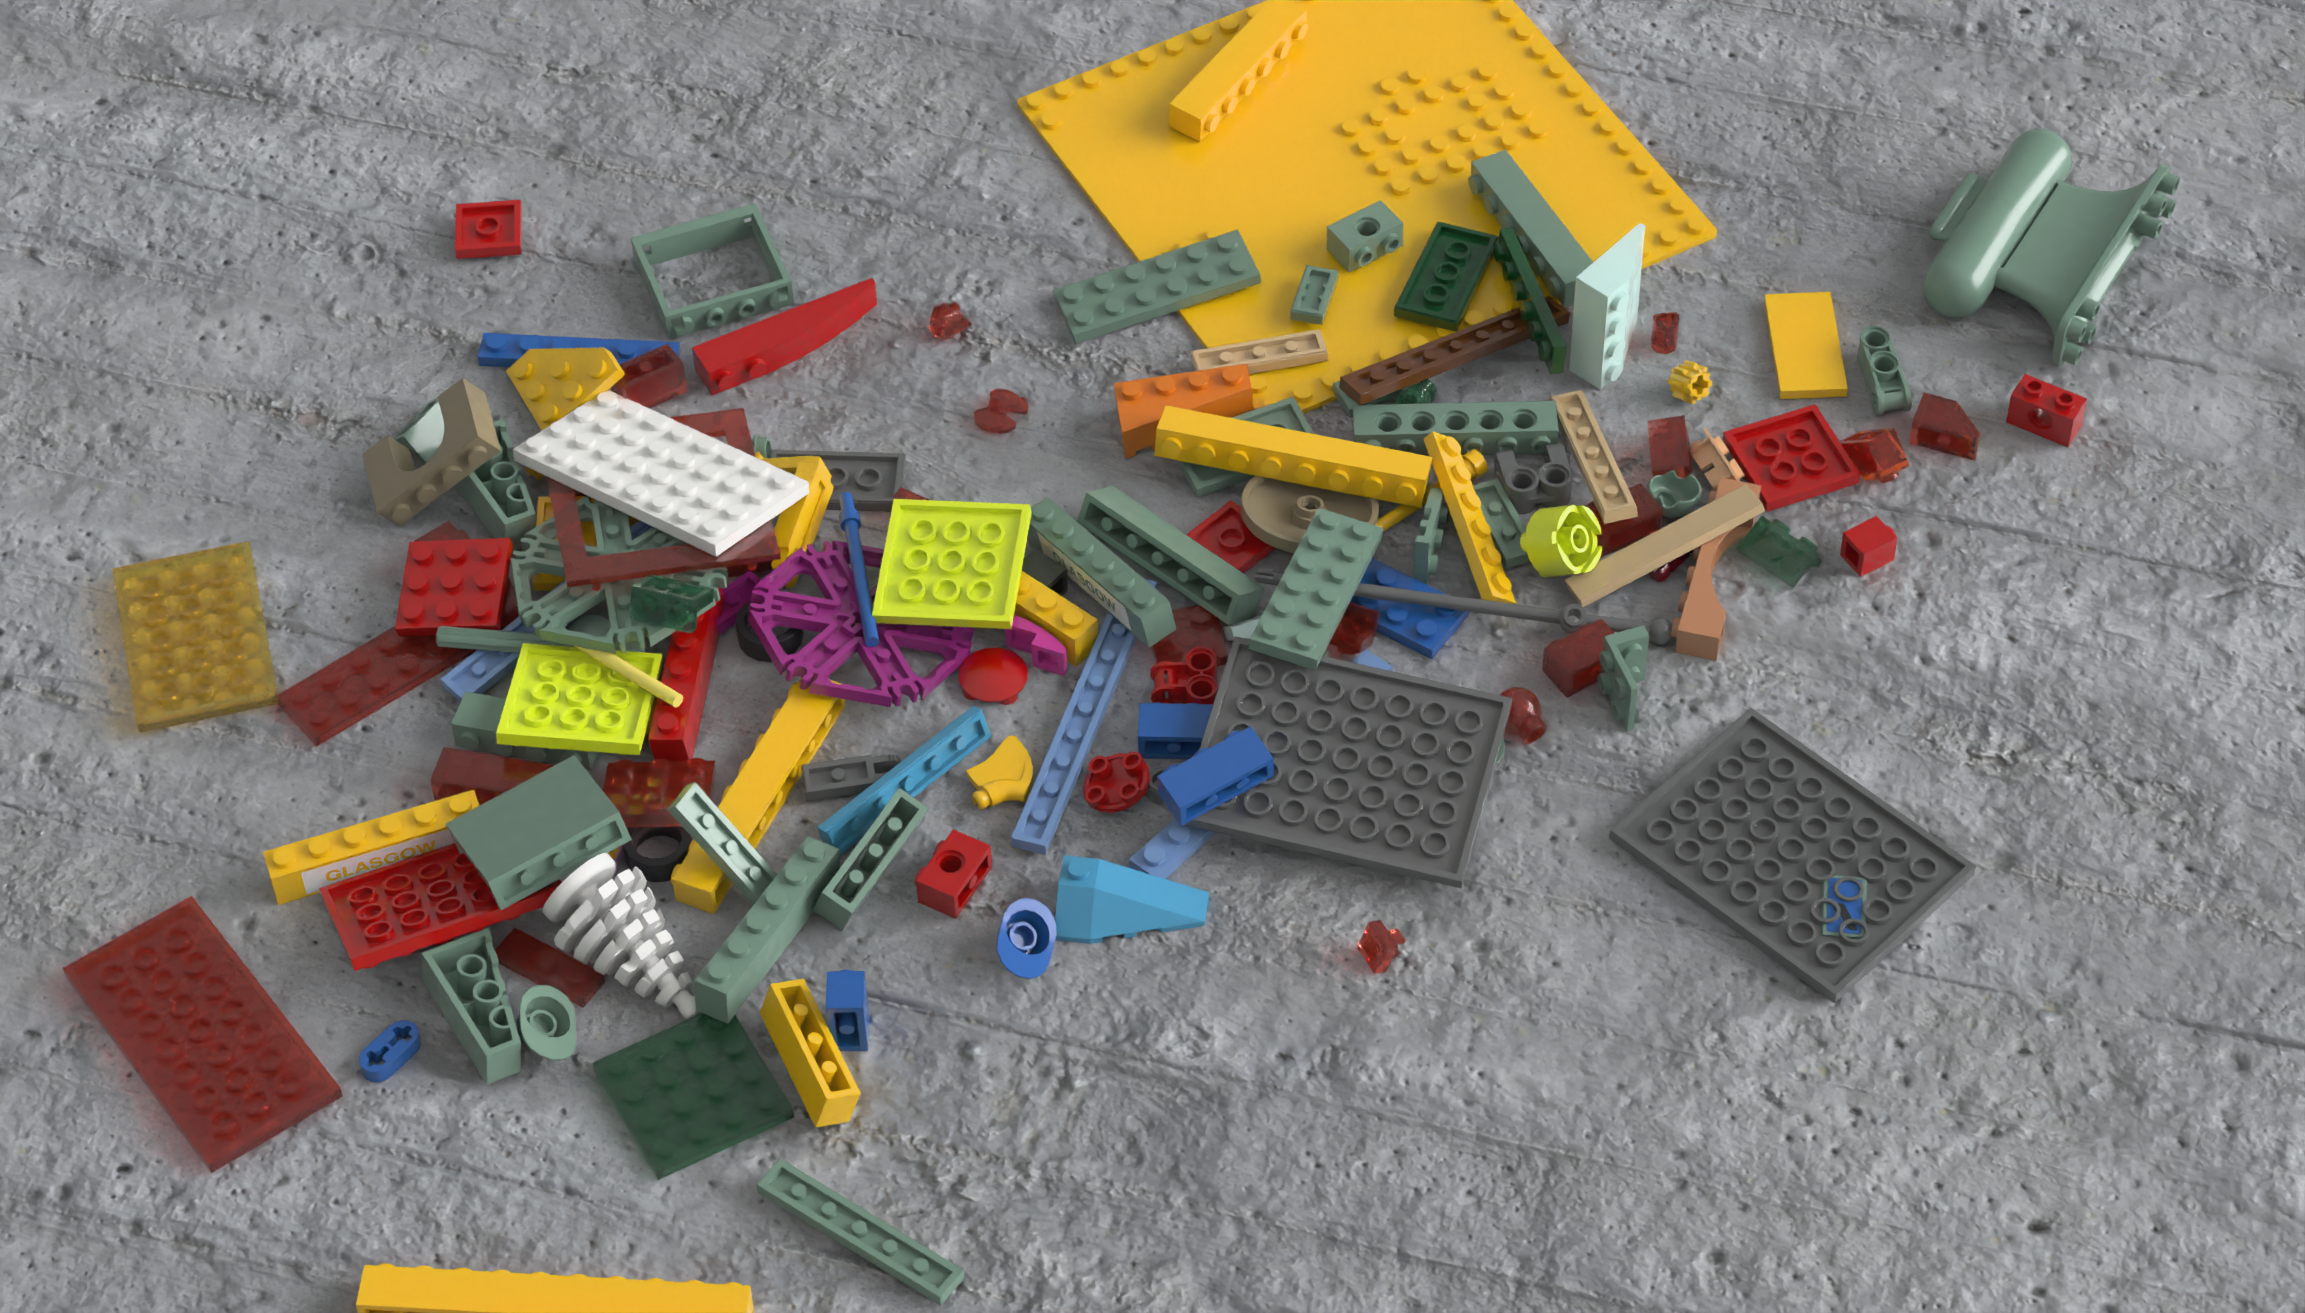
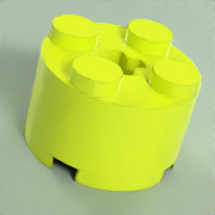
M1582 505L1557 506L1539 509L1532 515L1527 524L1526 532L1520 537V544L1522 550L1528 554L1533 567L1542 577L1573 575L1589 572L1597 565L1602 553V546H1597V535L1602 533L1596 516L1589 508Z

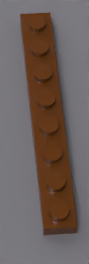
M1544 297L1557 326L1560 327L1568 324L1570 312L1552 297ZM1520 307L1341 376L1339 388L1357 404L1362 405L1530 339L1529 326L1526 321L1522 320Z

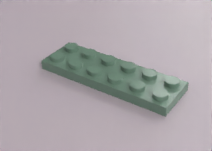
M1237 229L1054 289L1053 293L1075 344L1259 284L1261 283V276Z
M1318 508L1250 637L1248 649L1316 670L1382 539L1384 528Z

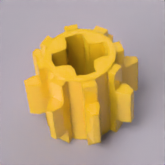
M1685 360L1684 364H1678V367L1672 368L1670 378L1667 381L1671 386L1672 396L1691 404H1695L1696 400H1701V397H1707L1709 394L1708 390L1712 386V381L1709 379L1710 374L1707 372L1708 368L1689 360Z

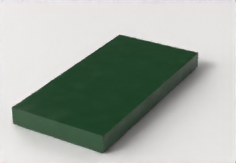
M1437 221L1394 307V316L1457 332L1494 256V243L1498 242L1499 236Z

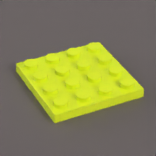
M894 499L872 616L875 618L876 623L1012 629L1032 513L1030 504Z
M523 643L497 728V744L640 755L655 695L575 647ZM616 650V656L659 681L663 667V654L632 651L622 653Z

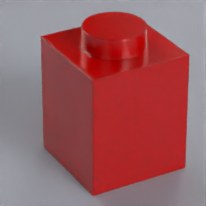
M1875 516L1843 532L1840 556L1862 577L1894 560L1897 544L1896 534L1890 526H1886Z

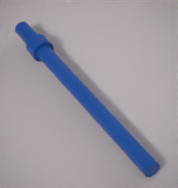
M843 492L839 495L841 507L839 514L840 527L846 535L865 644L868 647H875L879 644L876 621L872 616L873 605L859 534V528L861 527L860 516L854 507L852 494L850 492Z

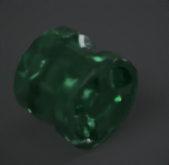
M1429 379L1405 387L1396 398V403H1433L1438 395V390Z

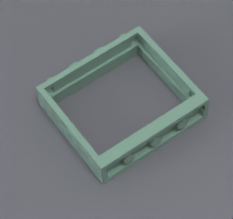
M755 203L631 238L634 262L668 340L794 304L792 281ZM751 218V221L744 223V219ZM753 237L773 282L669 310L650 267L651 265ZM650 246L649 250L643 251V247Z

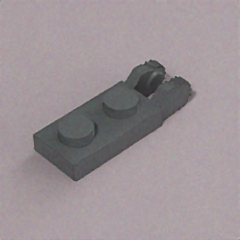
M894 754L873 757L872 755L803 764L801 771L806 801L860 794L898 765L901 759L898 755Z

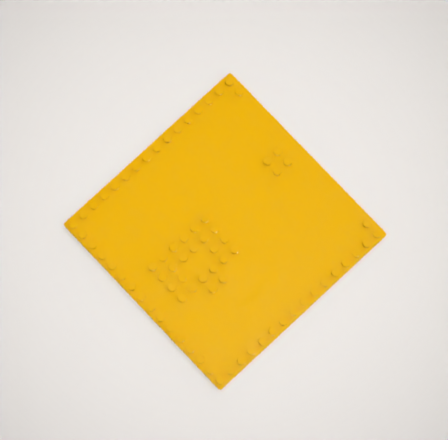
M1269 0L1058 82L1017 100L1018 109L1137 262L1238 229L1260 273L1261 283L1176 311L1205 349L1321 330L1328 352V361L1249 374L1254 410L1294 396L1302 413H1307L1337 400L1331 389L1333 383L1339 381L1341 376L1455 332L1395 317L1394 307L1437 221L1499 236L1501 229L1499 222L1493 214L1490 215L1486 211L1484 202L1478 195H1474L1469 187L1468 178L1471 176L1472 161L1506 149L1593 262L1639 223L1645 225L1642 269L1710 241L1717 236V228L1513 0H1289L1307 9L1306 23L1308 24V30L1306 35L1290 48L1285 58H1280L1276 62L1268 76L1262 77L1255 84L1253 91L1248 96L1245 95L1237 103L1235 110L1231 114H1227L1219 122L1217 129L1213 133H1209L1201 142L1169 127V103ZM1381 200L1403 222V246L1370 262L1366 266H1361L1348 272L1327 250V226ZM1494 256L1457 331L1520 307L1518 302L1513 300L1511 286L1509 282L1504 281L1502 266L1500 262L1495 261ZM1306 265L1338 271V281L1323 325L1290 319V311ZM1534 274L1544 297H1552L1543 279ZM1556 296L1552 297L1555 301L1561 304L1559 300L1556 298Z

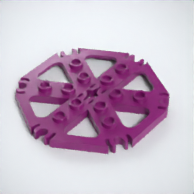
M833 540L831 544L828 541H824L822 552L816 551L811 544L807 545L806 553L803 551V547H801L754 586L748 614L751 626L780 676L787 670L785 677L787 681H790L795 676L802 677L800 689L806 690L809 688V693L886 707H891V702L895 706H900L902 694H904L914 703L917 702L918 694L921 700H923L961 666L970 654L973 627L876 623L879 644L875 647L866 646L853 573L848 565L851 562L847 542ZM862 545L865 566L881 568L884 549ZM807 574L814 579L825 599L779 590L795 576ZM877 585L870 590L872 605H874ZM785 626L819 632L820 634L799 652L787 655L773 634L772 628ZM898 646L937 653L943 657L944 661L926 677L921 678L913 673ZM857 652L877 686L873 689H864L860 686L835 684L829 680L828 676Z

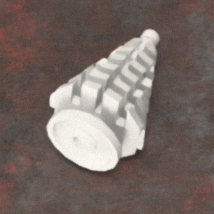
M607 853L599 854L585 862L556 888L544 904L542 912L550 921L559 922L569 918L565 926L556 934L554 945L568 954L573 950V957L587 965L588 961L591 964L595 963L593 968L598 973L611 975L616 972L614 978L626 987L636 983L641 977L634 989L636 993L645 998L654 994L657 989L661 990L655 999L657 1004L667 1008L674 1003L679 1008L678 1011L686 1019L695 1018L700 1012L696 1010L695 996L688 992L693 982L688 972L680 974L678 979L675 977L681 969L684 959L679 951L668 954L674 945V941L667 930L661 931L665 919L660 907L657 913L653 909L656 899L652 890L647 887L645 892H643L647 880L642 871L637 867H634L632 872L630 869H627L618 874L613 881L611 878L614 874L616 863Z

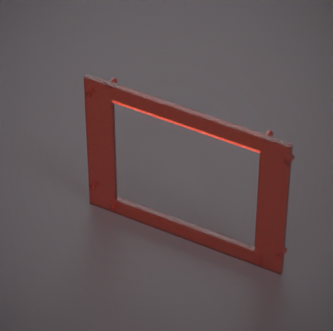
M744 408L669 417L710 437L725 436L727 445L756 457ZM546 476L567 587L592 584V590L598 591L601 589V583L741 564H747L749 570H755L757 562L781 559L772 519L750 533V536L744 537L718 556L709 554L691 544L587 557L574 489Z

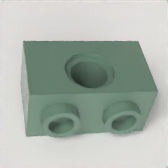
M1381 200L1327 226V250L1348 272L1361 266H1366L1370 262L1403 246V222Z

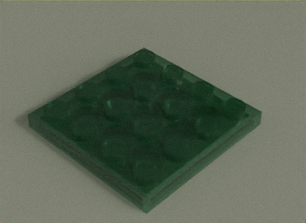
M701 1013L592 1063L594 1073L657 1180L794 1118L791 1104L736 1015L727 1024Z

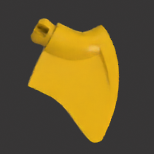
M1013 735L1006 737L987 760L966 770V776L978 790L972 794L973 804L977 805V808L981 810L987 806L993 807L1009 800L1026 802L1033 787V765L1031 758L1020 740Z

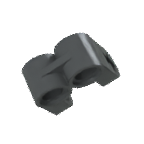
M1562 443L1544 446L1545 464L1541 466L1538 473L1529 467L1517 466L1512 450L1494 453L1496 478L1499 479L1518 514L1530 513L1536 508L1537 503H1540L1545 508L1569 504L1571 500L1572 471Z

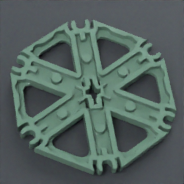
M588 495L527 532L525 538L520 540L522 551L524 552L514 550V558H511L521 623L523 622L526 628L532 625L535 636H541V640L616 654V643L619 644L622 653L627 652L626 645L631 641L638 642L640 649H645L646 637L649 638L650 647H652L715 606V601L720 600L719 589L716 587L726 588V580L729 581L723 552L718 556L709 554L711 566L708 567L669 561L667 559L691 544L655 527L632 540L629 523L630 515L594 499V503H591L590 496ZM589 521L594 524L598 547L555 540V538L575 525ZM545 573L572 578L537 601L532 600L530 579L535 574ZM642 592L685 599L689 601V605L669 617L663 623L651 625L646 621ZM606 599L611 625L606 635L595 636L569 631L565 628L570 621Z

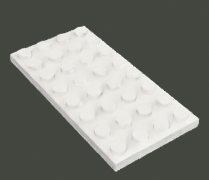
M610 390L600 393L597 399L588 401L576 408L568 415L513 449L514 461L714 556H718L809 494L808 481Z

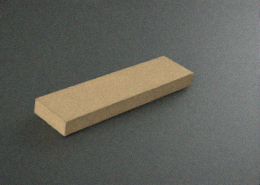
M1318 329L1190 351V359L1194 371L1247 363L1249 374L1328 361V352L1321 330Z

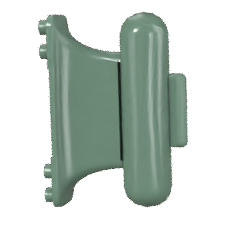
M2034 128L2022 133L2012 142L1988 179L1980 177L1975 173H1969L1964 177L1929 230V235L1932 239L1945 242V244L1928 267L1922 286L1924 297L1930 307L1942 316L1962 319L1973 315L1984 305L1995 287L2021 298L2041 313L2049 324L2054 339L2053 365L2062 367L2067 362L2076 366L2083 352V347L2077 345V343L2084 342L2090 344L2092 342L2097 326L2088 322L2089 320H2095L2103 298L2133 251L2138 249L2145 236L2153 239L2158 238L2163 226V221L2157 219L2158 216L2167 219L2172 216L2176 200L2166 197V194L2172 196L2175 194L2180 183V177L2170 174V166L2161 164L2147 180L2125 190L2098 191L2066 183L2065 180L2073 163L2071 149L2065 140L2052 130Z

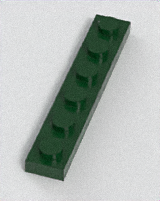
M1513 228L1500 229L1499 240L1494 243L1495 261L1500 262L1502 266L1504 281L1509 282L1511 286L1512 298L1518 302L1521 318L1529 326L1530 339L1535 341L1538 346L1540 361L1545 362L1550 374L1563 373L1567 349L1566 343Z

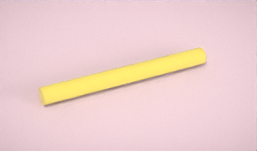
M574 646L673 707H678L682 703L683 696L615 654Z

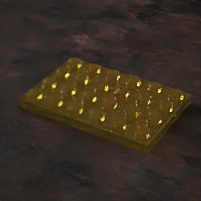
M250 541L112 568L139 733L280 704Z

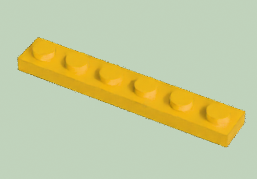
M1432 431L1423 440L1429 456L1433 457L1432 464L1481 599L1516 604L1511 591V582L1506 577L1501 564V555L1491 537V528L1481 510V501L1476 495L1470 480L1471 474L1466 468L1460 453L1461 447L1456 439Z

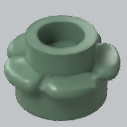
M754 435L753 440L747 442L746 453L754 456L753 454L759 451L763 458H770L772 450L770 438Z

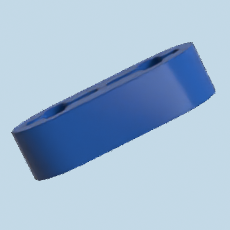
M400 1020L386 1028L360 1053L359 1063L363 1077L370 1082L378 1083L387 1080L420 1049L421 1040L418 1027L408 1020ZM407 1037H410V1040L408 1041L403 1040ZM383 1060L384 1063L381 1066L378 1064H374L372 1066L370 1065V1063L373 1061L376 1063H380Z

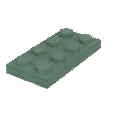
M1294 396L1232 417L1234 419L1314 434ZM1177 460L1196 497L1246 481L1255 476Z

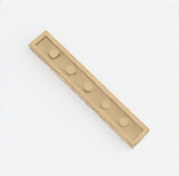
M1578 390L1550 397V401H1556L1558 424L1604 524L1638 517L1637 506L1583 391Z
M1745 484L1599 561L1591 571L1574 574L1565 579L1566 586L1578 603L1585 607L1765 512L1763 504L1749 486Z

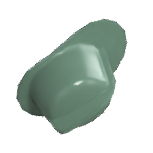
M537 985L529 988L521 998L519 1015L516 1022L521 1039L533 1052L549 1060L561 1061L569 1058L576 1049V1017L574 1007L569 998L559 989L549 985Z

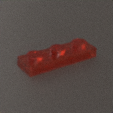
M515 927L494 950L500 965L538 985H549L559 989L571 1002L582 1008L586 1006L605 983L604 975L596 972L594 968Z

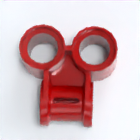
M1196 647L1186 654L1185 662L1162 661L1154 664L1150 670V677L1154 681V689L1151 691L1152 703L1214 704L1218 692L1216 654L1207 647ZM1165 671L1168 672V678H1164ZM1165 692H1168V698H1165Z

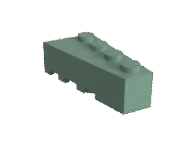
M503 418L493 422L501 451L455 486L492 537L510 538L513 544L512 551L522 548L521 538H525V534L536 527V513L526 483L523 482L520 465L514 461L513 444L511 438L508 437L507 427Z
M483 929L422 952V982L486 1084L488 1085L521 1072V1042L512 1009L507 999L505 983L499 970V961L493 948L490 929Z

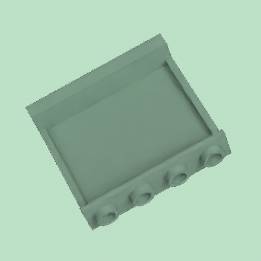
M575 755L446 823L459 853H464L488 885L496 904L501 910L575 871L595 856L608 853L632 840L618 809Z

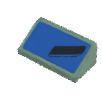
M1834 875L1831 879L1822 883V898H1829L1837 902L1840 906V916L1834 923L1821 925V936L1839 937L1840 925L1847 919H1859L1866 923V918L1863 915V905L1867 901L1866 879L1853 877L1858 879L1864 887L1863 896L1855 902L1842 901L1834 892L1837 880L1852 876ZM1851 881L1842 882L1838 886L1839 892L1845 897H1854L1860 892L1859 886ZM1824 903L1822 905L1821 918L1829 919L1835 916L1836 909L1831 904ZM1849 924L1843 929L1844 934L1848 938L1860 939L1865 935L1864 929L1857 924Z

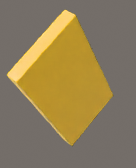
M1831 292L1765 294L1764 307L1779 398L1847 397L1848 387Z

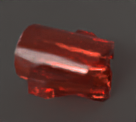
M1664 312L1653 315L1651 348L1655 352L1660 354L1675 352L1680 321L1677 312Z

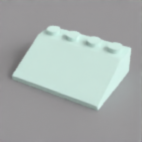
M1641 223L1576 277L1569 371L1600 390L1610 381H1615L1621 375L1637 321L1645 225Z

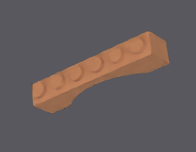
M1720 478L1717 491H1710L1708 504L1745 484L1749 486L1760 500L1761 485ZM1756 516L1694 549L1693 560L1697 561L1696 566L1689 565L1685 586H1690L1689 591H1682L1678 611L1682 612L1681 618H1674L1671 630V637L1677 638L1675 653L1717 661L1724 635L1726 611L1718 601L1713 588L1712 573L1724 553L1737 541L1752 533Z

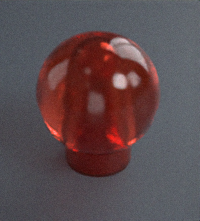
M1511 687L1499 694L1512 698V707L1505 733L1519 736L1525 744H1531L1545 734L1548 727L1541 719L1542 707L1537 696L1532 691L1523 687Z

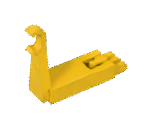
M759 451L753 454L754 457L809 482V494L782 511L778 517L768 544L771 552H775L771 564L773 570L799 548L803 547V551L806 553L807 545L811 544L813 546L834 489L830 481L832 476L820 456L763 458ZM799 575L795 576L784 587L786 589L793 588L797 583Z

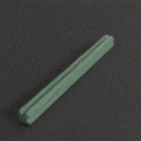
M440 626L436 634V642L439 647L520 653L523 643L574 647L572 645L541 640V636L537 637L535 633ZM631 641L626 645L627 651L646 652V648L640 649L639 643L636 641ZM616 643L615 650L620 651L619 644Z

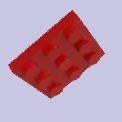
M1816 404L1723 432L1722 441L1741 468L1748 483L1761 485L1760 501L1766 512L1856 485L1860 482V472Z
M510 538L409 542L395 624V631L398 636L436 635L437 629L440 626L500 630L513 550Z

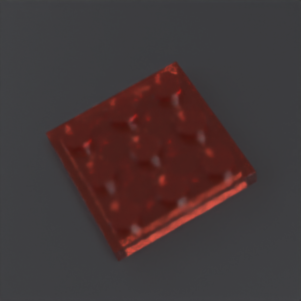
M691 758L687 761L655 759L650 762H633L632 760L622 759L616 762H608L602 791L618 809L626 827L682 826L667 809L686 785L694 782L712 800L716 775L715 760Z

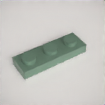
M1496 478L1473 485L1474 491L1481 501L1480 507L1484 518L1491 528V537L1494 545L1501 555V561L1505 568L1530 562L1528 554L1522 550L1520 544V537L1526 532V527L1499 479Z

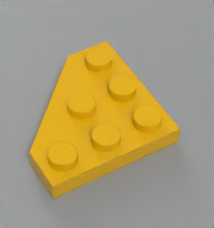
M604 347L529 349L506 370L541 430L546 429L588 401L597 399L600 393L608 391L625 375L614 355Z

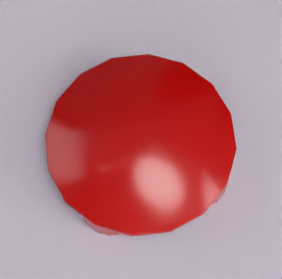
M1001 647L984 648L975 651L963 661L959 668V683L964 697L968 700L999 702L1003 705H1010L1017 700L1018 693L1023 690L1028 680V668L1023 658L1015 652Z
M1138 752L1118 753L1107 757L1096 756L1088 764L1089 772L1083 784V794L1089 806L1099 812L1116 813L1126 810L1137 803L1146 793L1151 780L1149 767Z

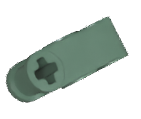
M1880 326L1866 327L1860 335L1857 361L1871 398L1874 414L1878 416L1882 415L1884 411L1902 409L1904 412L1910 411L1912 407L1910 387L1904 378L1889 332Z

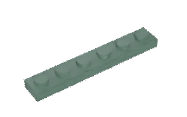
M781 1158L757 1184V1191L760 1195L939 1305L944 1303L964 1279L963 1269Z

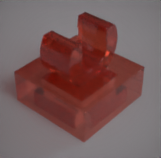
M1377 920L1368 922L1357 948L1373 973L1376 974L1387 971L1392 959L1400 954L1397 950L1398 944H1404L1406 940L1398 929L1388 931L1383 922Z

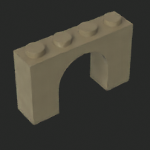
M464 378L437 397L444 421V435L437 452L425 465L415 470L410 449L388 435L363 453L376 512L399 527L501 451L485 392Z

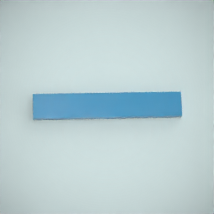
M973 705L820 824L817 830L822 842L838 848L840 856L862 839L898 788L914 798L992 737L982 709Z

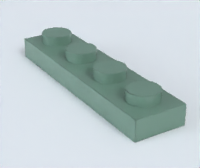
M695 782L686 785L667 810L751 904L754 905L777 876L776 872Z

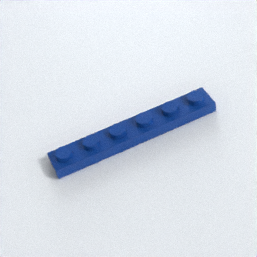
M483 333L478 361L479 366L511 367L529 349L604 347L614 355L624 373L676 376L681 348L680 342Z

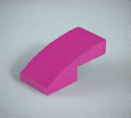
M1014 615L1012 629H1005L1006 646L1032 654V666L1065 676L1067 673L1066 648L1043 628Z

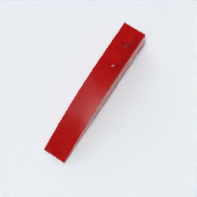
M873 278L867 279L692 347L696 373L712 396L750 380L760 378L804 357L845 331L877 305L875 281Z

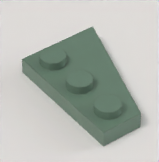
M1432 487L1430 488L1425 505L1424 518L1421 519L1420 533L1415 540L1414 578L1427 585L1430 575L1436 576L1439 555H1434L1435 549H1442L1444 529H1440V525L1447 524L1449 508L1447 503H1444L1442 489Z

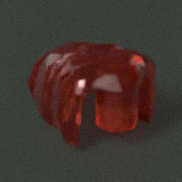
M952 302L951 304L942 303L933 307L929 329L934 336L941 340H950L957 333L972 326L970 320L962 315L960 305L957 302Z

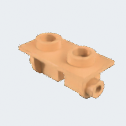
M1705 427L1703 430L1707 438L1703 441H1694L1690 446V455L1702 472L1714 466L1704 475L1713 487V490L1717 491L1720 478L1740 481L1739 479L1745 475L1735 459L1728 462L1725 458L1729 450L1720 436L1712 438Z

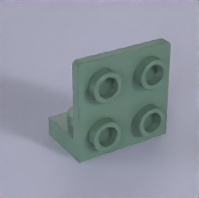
M1644 625L1604 636L1603 651L1599 653L1601 674L1597 675L1599 689L1603 695H1608L1611 701L1612 714L1616 721L1621 720L1626 732L1634 730L1638 693L1636 683L1645 680L1649 634Z

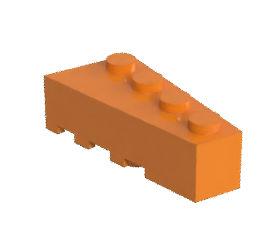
M1247 363L1114 383L1125 459L1137 456L1136 451L1149 446L1152 450L1155 449L1156 430L1165 406L1228 418L1254 410Z

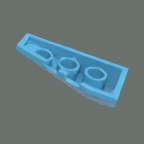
M1064 855L1057 892L1055 915L1057 931L1055 940L1092 944L1103 942V937L1124 934V938L1137 937L1136 932L1157 929L1162 933L1201 927L1205 925L1209 892L1102 859Z

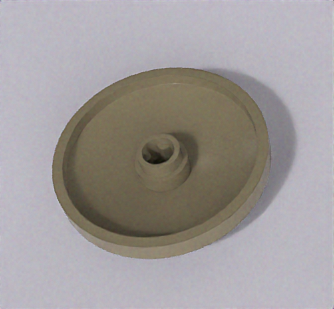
M1254 476L1246 484L1242 493L1241 516L1247 528L1263 542L1290 553H1295L1318 508L1377 526L1379 504L1377 499L1260 476Z

